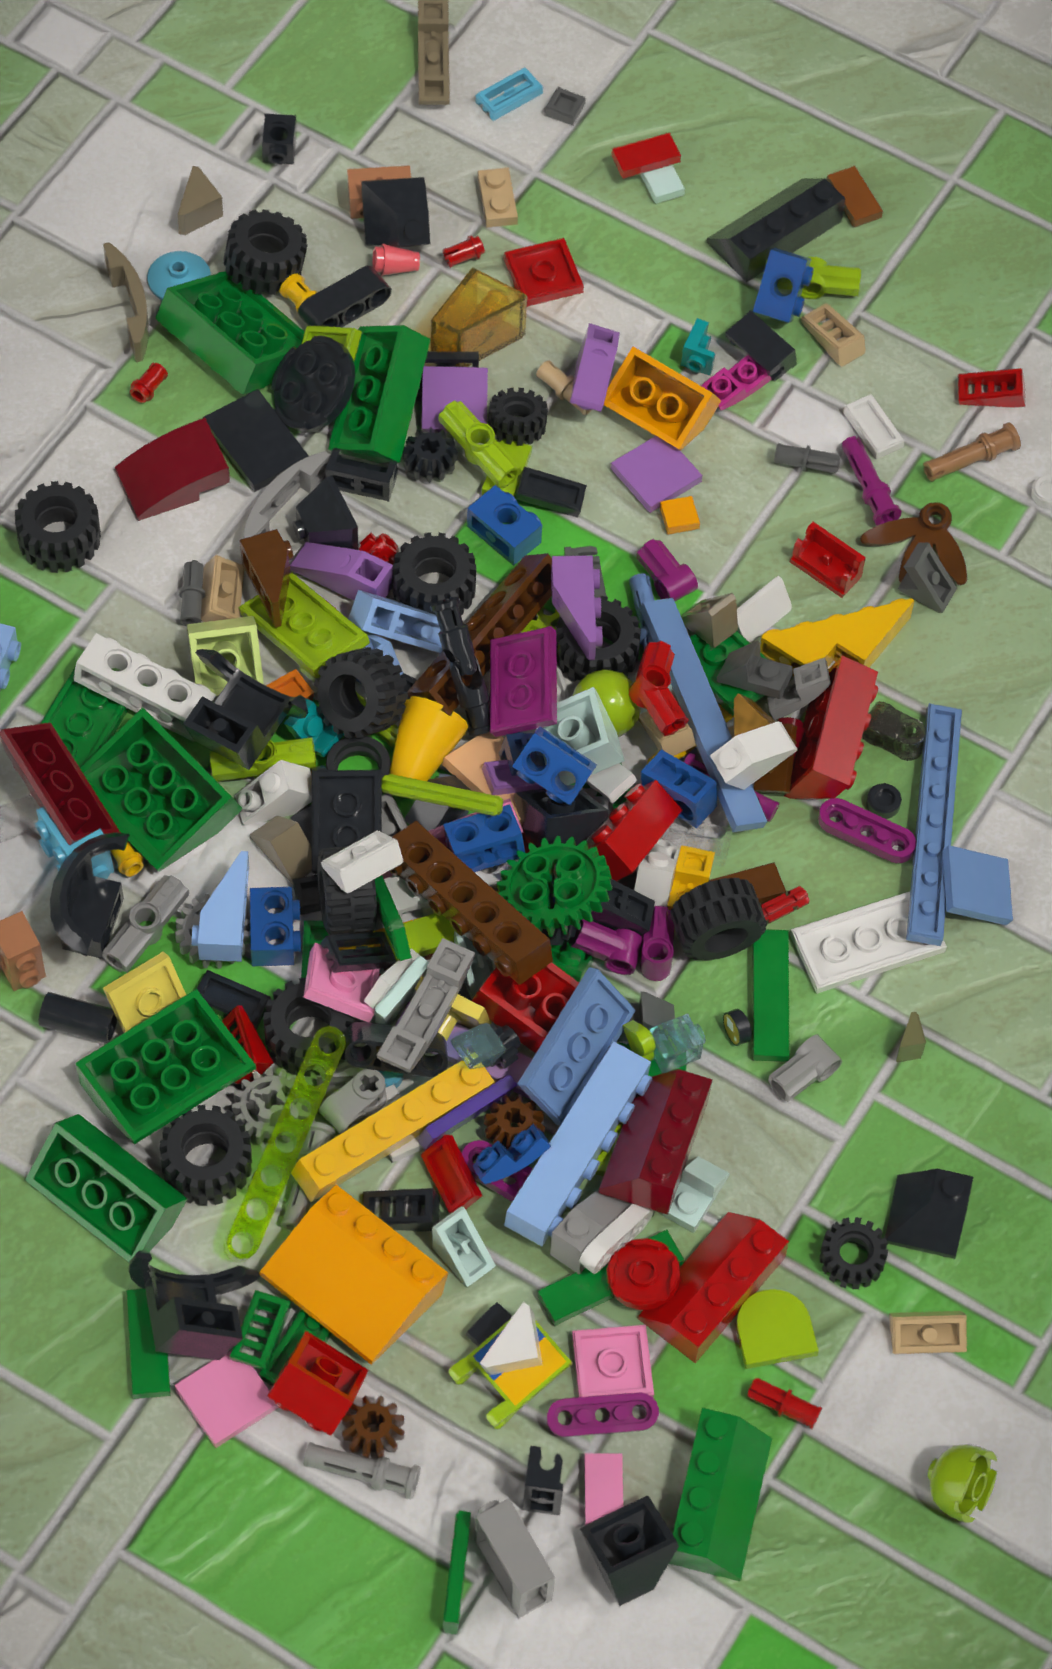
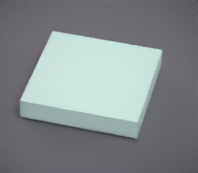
M422 956L416 958L376 1006V1023L390 1025L415 995V987L421 976L425 977L427 974V965L429 963Z

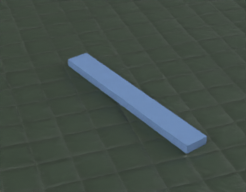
M674 599L644 601L640 611L653 642L661 640L671 645V650L675 654L669 674L671 685L681 709L689 720L687 724L692 729L695 743L710 778L717 781V796L732 832L764 828L767 819L752 784L745 790L726 784L710 757L712 753L730 741L732 736Z
M929 703L925 719L915 833L916 847L913 856L906 940L941 946L944 936L946 911L943 850L948 845L951 846L962 709Z

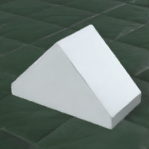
M525 1302L521 1304L480 1362L483 1369L489 1374L493 1375L543 1365L535 1315L530 1306Z

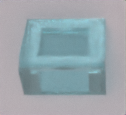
M488 1023L480 1024L451 1040V1044L469 1069L491 1066L506 1050L504 1044Z

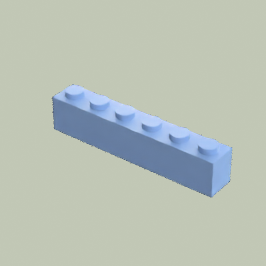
M613 1041L550 1141L551 1147L542 1154L508 1208L504 1226L541 1247L549 1236L552 1237V1232L564 1219L561 1216L567 1207L573 1209L582 1194V1190L579 1187L583 1180L587 1179L590 1181L596 1173L600 1161L596 1159L601 1151L608 1152L614 1144L618 1135L614 1130L619 1122L626 1124L635 1108L632 1101L637 1094L643 1096L652 1081V1077L648 1075L651 1061Z

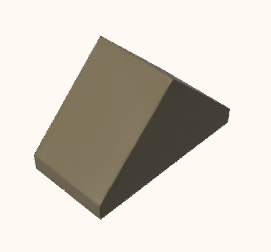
M192 166L177 214L179 234L187 235L223 217L222 196L198 166Z
M729 593L701 600L681 615L685 627L713 648L718 646L738 631L737 605L734 594Z
M277 815L250 834V838L291 884L292 879L303 878L312 872V847L298 822Z

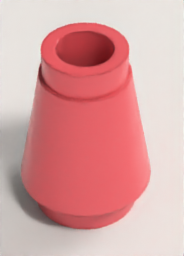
M382 244L381 247H374L372 267L377 272H380L381 276L419 270V252Z

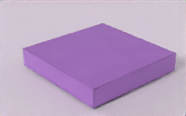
M424 366L422 432H427L432 427L434 432H440L444 429L445 433H449L439 422L438 417L445 406L454 400L456 402L462 401L481 423L487 424L488 368Z
M657 436L611 462V470L649 513L660 508V501L675 499L701 483L703 477L679 449Z

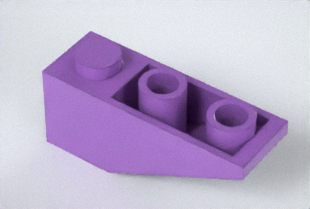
M589 323L578 354L570 403L577 404V406L585 410L602 411L618 348L620 332Z
M306 542L290 564V570L353 601L358 590L386 598L393 588V565L361 550Z
M552 556V604L587 659L595 660L596 647H602L603 641L602 626H596L595 619L601 618V597H594V589H600V570L593 569V556Z

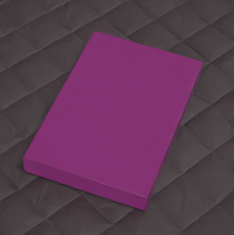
M549 626L490 640V733L495 737H500L506 734L537 729L539 726L556 725V630Z

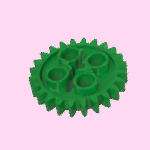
M560 836L555 838L554 844H549L546 838H543L541 847L538 848L534 844L529 843L530 852L524 853L518 850L516 853L519 860H507L509 870L500 871L502 881L497 882L498 894L540 931L547 929L549 937H552L555 929L558 928L561 929L564 935L567 934L568 926L573 925L578 930L581 929L579 921L582 919L592 922L591 912L602 913L601 902H609L607 891L612 890L610 881L612 877L604 855L599 856L597 847L589 849L585 840L576 846L574 837H570L566 844L561 842ZM557 863V866H556L555 870H556V874H557V877H558V878L555 879V876H554V873H553V872H554V865ZM554 893V897H555V907L552 909V906H553V903H554V902H553V899H552L551 894Z

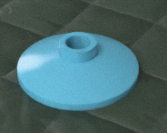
M173 251L160 256L152 263L148 271V285L152 293L163 300L167 288L209 276L211 271L208 264L200 256L186 251Z

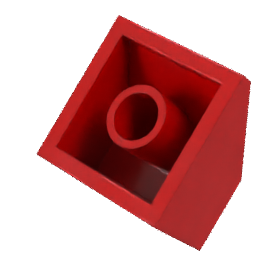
M305 1331L275 1380L267 1397L274 1400L279 1408L291 1411L306 1420L311 1428L332 1436L353 1404L369 1370L308 1331Z

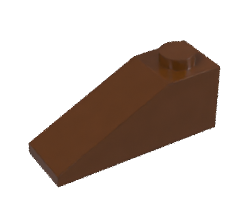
M275 529L240 539L239 542L242 565L276 628L282 625L291 576L289 560L294 559L290 542L288 540L283 541L280 533Z

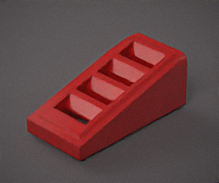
M1022 368L958 374L959 405L1025 407V380ZM969 384L975 385V393L969 394ZM982 385H988V392L982 393ZM995 386H1001V391H995ZM1008 387H1014V390H1008Z
M237 1005L222 1022L229 1031V1028L235 1022L237 1023V1027L231 1034L234 1038L240 1034L241 1038L238 1040V1043L241 1047L244 1045L245 1052L256 1064L257 1068L235 1082V1084H241L243 1079L253 1082V1072L257 1071L262 1075L274 1062L243 1006Z

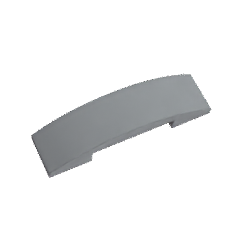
M326 451L316 453L298 461L279 474L264 489L253 505L245 525L243 539L270 531L269 521L300 488L308 493L312 492L326 478L325 469L329 462L330 454Z
M444 938L441 940L427 965V974L397 1027H392L377 1054L378 1059L409 1073L413 1070L430 1046L450 1011L473 962L475 952Z

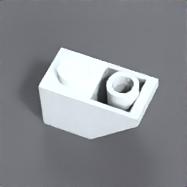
M280 760L235 794L236 802L243 809L240 812L242 823L251 825L271 820L277 815L281 817L294 815L311 803L312 774L310 768Z
M663 839L658 840L639 864L634 890L654 900V906L667 907L681 847L674 846L672 842Z

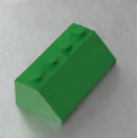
M405 325L359 326L358 330L362 333L354 360V388L346 407L335 420L328 450L332 451L334 447L339 448L340 454L376 463H390L391 460L400 463L431 339Z
M80 1114L54 1124L25 1179L26 1182L128 1262L139 1250L150 1252L173 1227L188 1200Z
M703 1407L701 1409L673 1530V1535L679 1547L669 1564L741 1582L772 1437L739 1416Z

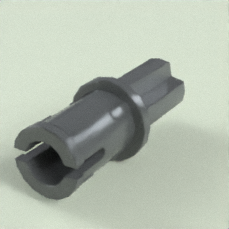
M781 443L777 444L774 463L802 467L803 471L813 469L830 473L838 472L841 460L839 454L813 450L809 445L806 448L782 445Z
M197 560L184 564L183 588L179 590V596L182 598L180 623L185 626L202 622V599L206 596V592L203 589L204 566Z

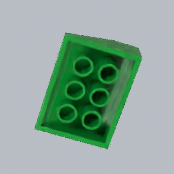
M226 271L167 288L155 319L170 334L176 336L192 353L199 356L214 372L221 375L236 391L243 395L269 385L273 381L275 371L286 353L293 346L297 348L302 344L305 331L264 296L255 294V291L251 289L249 291L242 289V284L236 285L232 281V276H228Z
M143 707L80 768L119 831L130 834L128 841L158 872L218 834L243 810L236 800Z
M197 989L75 1063L80 1085L98 1109L134 1145L257 1069L256 1064Z

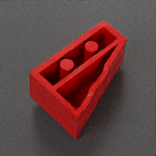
M657 780L645 786L641 783L634 786L625 795L627 800L614 809L604 824L587 840L589 849L597 847L599 856L604 855L607 866H609L611 879L615 881L634 872L682 812L680 806Z

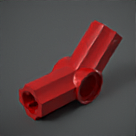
M660 640L654 643L649 642L646 645L636 680L629 689V696L634 704L647 709L664 736H669L684 728L689 720L668 688L671 683L669 674L675 654L671 650V645Z

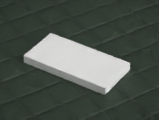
M910 891L791 929L790 932L791 939L816 994L944 953L947 946L944 940L941 946L906 940Z

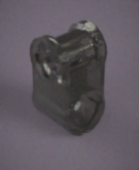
M876 702L869 712L871 720L867 729L863 732L862 738L869 744L878 746L902 760L913 761L919 758L923 752V740L926 733L923 723L897 710L886 702Z

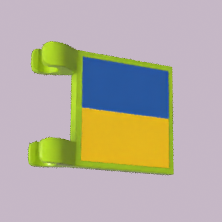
M508 1320L474 1351L455 1363L448 1371L456 1384L462 1385L479 1369L505 1399V1401L494 1407L486 1415L489 1423L497 1430L501 1429L517 1411L573 1364L537 1321L536 1327L543 1365L493 1375L483 1369L480 1362L510 1320Z

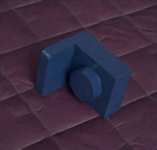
M517 732L505 735L499 756L501 760H508L511 776H518V770L512 766L534 733ZM539 751L531 752L532 762L537 766H545L543 753Z

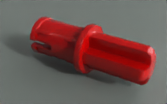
M759 1378L753 1380L747 1394L750 1399L777 1411V1416L781 1417L783 1414L808 1426L810 1429L814 1428L822 1410V1407H818L793 1395V1390L784 1391Z

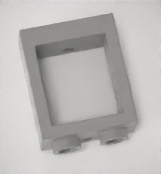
M508 1498L501 1503L498 1500H494L481 1507L478 1511L479 1514L475 1516L474 1541L518 1618L552 1601L555 1576L511 1500Z

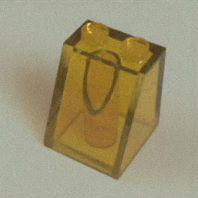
M472 267L431 319V351L479 352L480 361L522 339L526 330L527 295ZM472 363L456 364L458 367H469L472 365Z

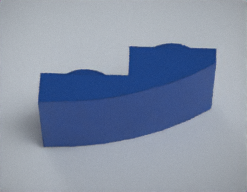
M532 1124L527 1130H523L516 1135L508 1149L499 1141L492 1147L485 1148L478 1155L472 1167L479 1179L484 1184L506 1178L525 1168L545 1153L551 1145L543 1132Z

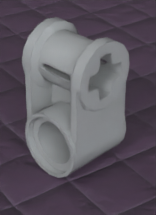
M364 1069L358 1072L342 1088L325 1099L319 1108V1113L342 1134L382 1109L386 1104V1085L383 1075L379 1071Z

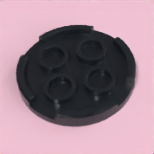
M314 336L311 340L304 342L297 348L293 346L286 353L275 371L271 389L274 390L276 408L274 410L285 425L297 431L313 432L326 427L341 414L351 397L355 383V365L348 349L330 337Z

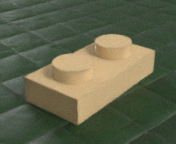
M509 168L478 170V183L486 228L517 225L518 215Z

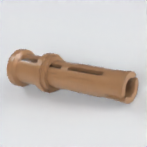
M1007 422L1003 424L1002 429L990 434L986 432L981 433L976 438V441L924 462V472L932 482L983 459L985 461L995 460L1000 453L1010 449L1013 451L1020 449L1021 441L1014 425Z

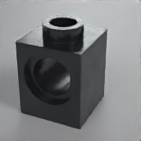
M265 113L262 137L263 163L294 165L297 139L296 115Z

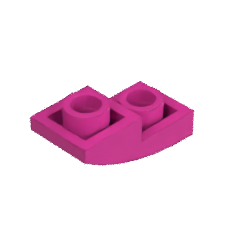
M747 355L731 369L727 370L723 367L701 386L721 400L718 408L724 410L744 400L772 379L758 363Z

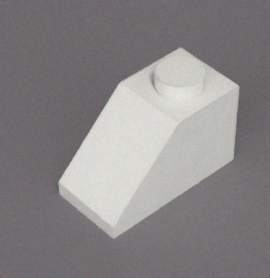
M778 721L736 735L712 753L710 757L726 784L745 790L795 753L797 748L782 722Z

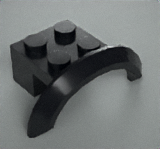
M199 649L195 653L200 660L228 683L215 702L202 696L183 725L195 742L250 770L287 715L299 719L307 716L309 712L305 697L301 695L290 697L248 676L226 660L219 652Z
M114 832L91 838L75 848L63 862L54 879L50 896V918L56 934L61 939L63 950L103 959L102 952L108 946L124 896L121 882L93 875L91 858L109 850H125L130 834Z
M139 1250L130 1260L128 1271L131 1280L137 1286L146 1290L156 1352L220 1360L243 1339L237 1306L217 1303L216 1295L235 1291L252 1284L261 1277L258 1270L238 1265L226 1271L207 1275L174 1274L151 1266L149 1264L152 1261L151 1254L147 1251Z

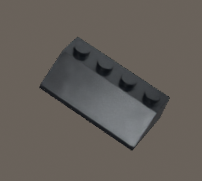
M802 178L708 237L706 243L737 274L748 282L765 271L766 259L768 260L771 249L777 248L794 253L841 223L846 198L825 178Z

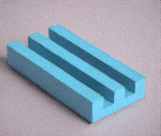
M524 67L475 94V102L478 105L482 104L484 112H489L490 118L495 121L543 94V86ZM524 80H527L526 82H524V83L518 85L517 87H514V86L517 85L518 83H520V82H522V81H524ZM504 92V94H502V95H500L499 97H497V98H495V99H493V100L490 101L491 98H493V97L499 95L500 93Z

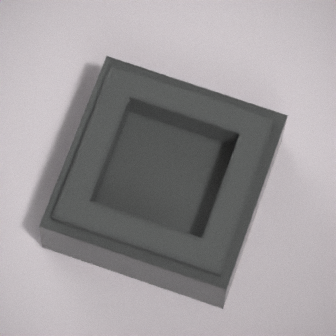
M557 87L545 108V116L573 126L585 106L586 97Z

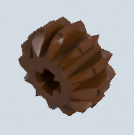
M505 1094L502 1097V1105L493 1102L490 1105L491 1113L486 1114L484 1117V1124L487 1126L485 1137L487 1140H494L493 1145L499 1141L508 1149L516 1135L523 1130H527L532 1124L544 1134L545 1126L542 1124L544 1114L542 1111H535L536 1103L533 1100L524 1104L521 1094L516 1097V1101H511ZM511 1123H517L518 1127H511Z
M365 1395L362 1398L363 1407L353 1403L349 1408L351 1415H345L342 1419V1425L346 1427L342 1431V1438L344 1441H351L349 1450L352 1453L363 1449L362 1457L369 1458L371 1452H376L378 1459L379 1457L383 1458L384 1448L395 1453L398 1449L396 1441L404 1439L405 1431L400 1427L404 1425L405 1419L403 1415L396 1414L397 1405L395 1402L384 1407V1397L381 1395L376 1399V1403H371L369 1397ZM376 1424V1428H379V1431L371 1432V1428L368 1425Z

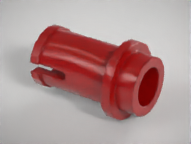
M469 235L466 241L444 248L442 252L445 261L449 260L447 262L448 267L452 268L472 258L480 259V255L485 254V249L479 236L473 237Z
M151 363L141 378L131 383V396L140 403L151 401L154 397V391L168 377L167 370L159 363Z

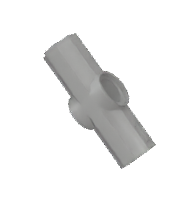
M164 875L145 900L131 908L128 921L103 950L102 956L110 966L119 972L124 971L127 973L147 947L160 940L163 927L187 899L189 889L174 876ZM143 921L153 922L149 926L139 925Z

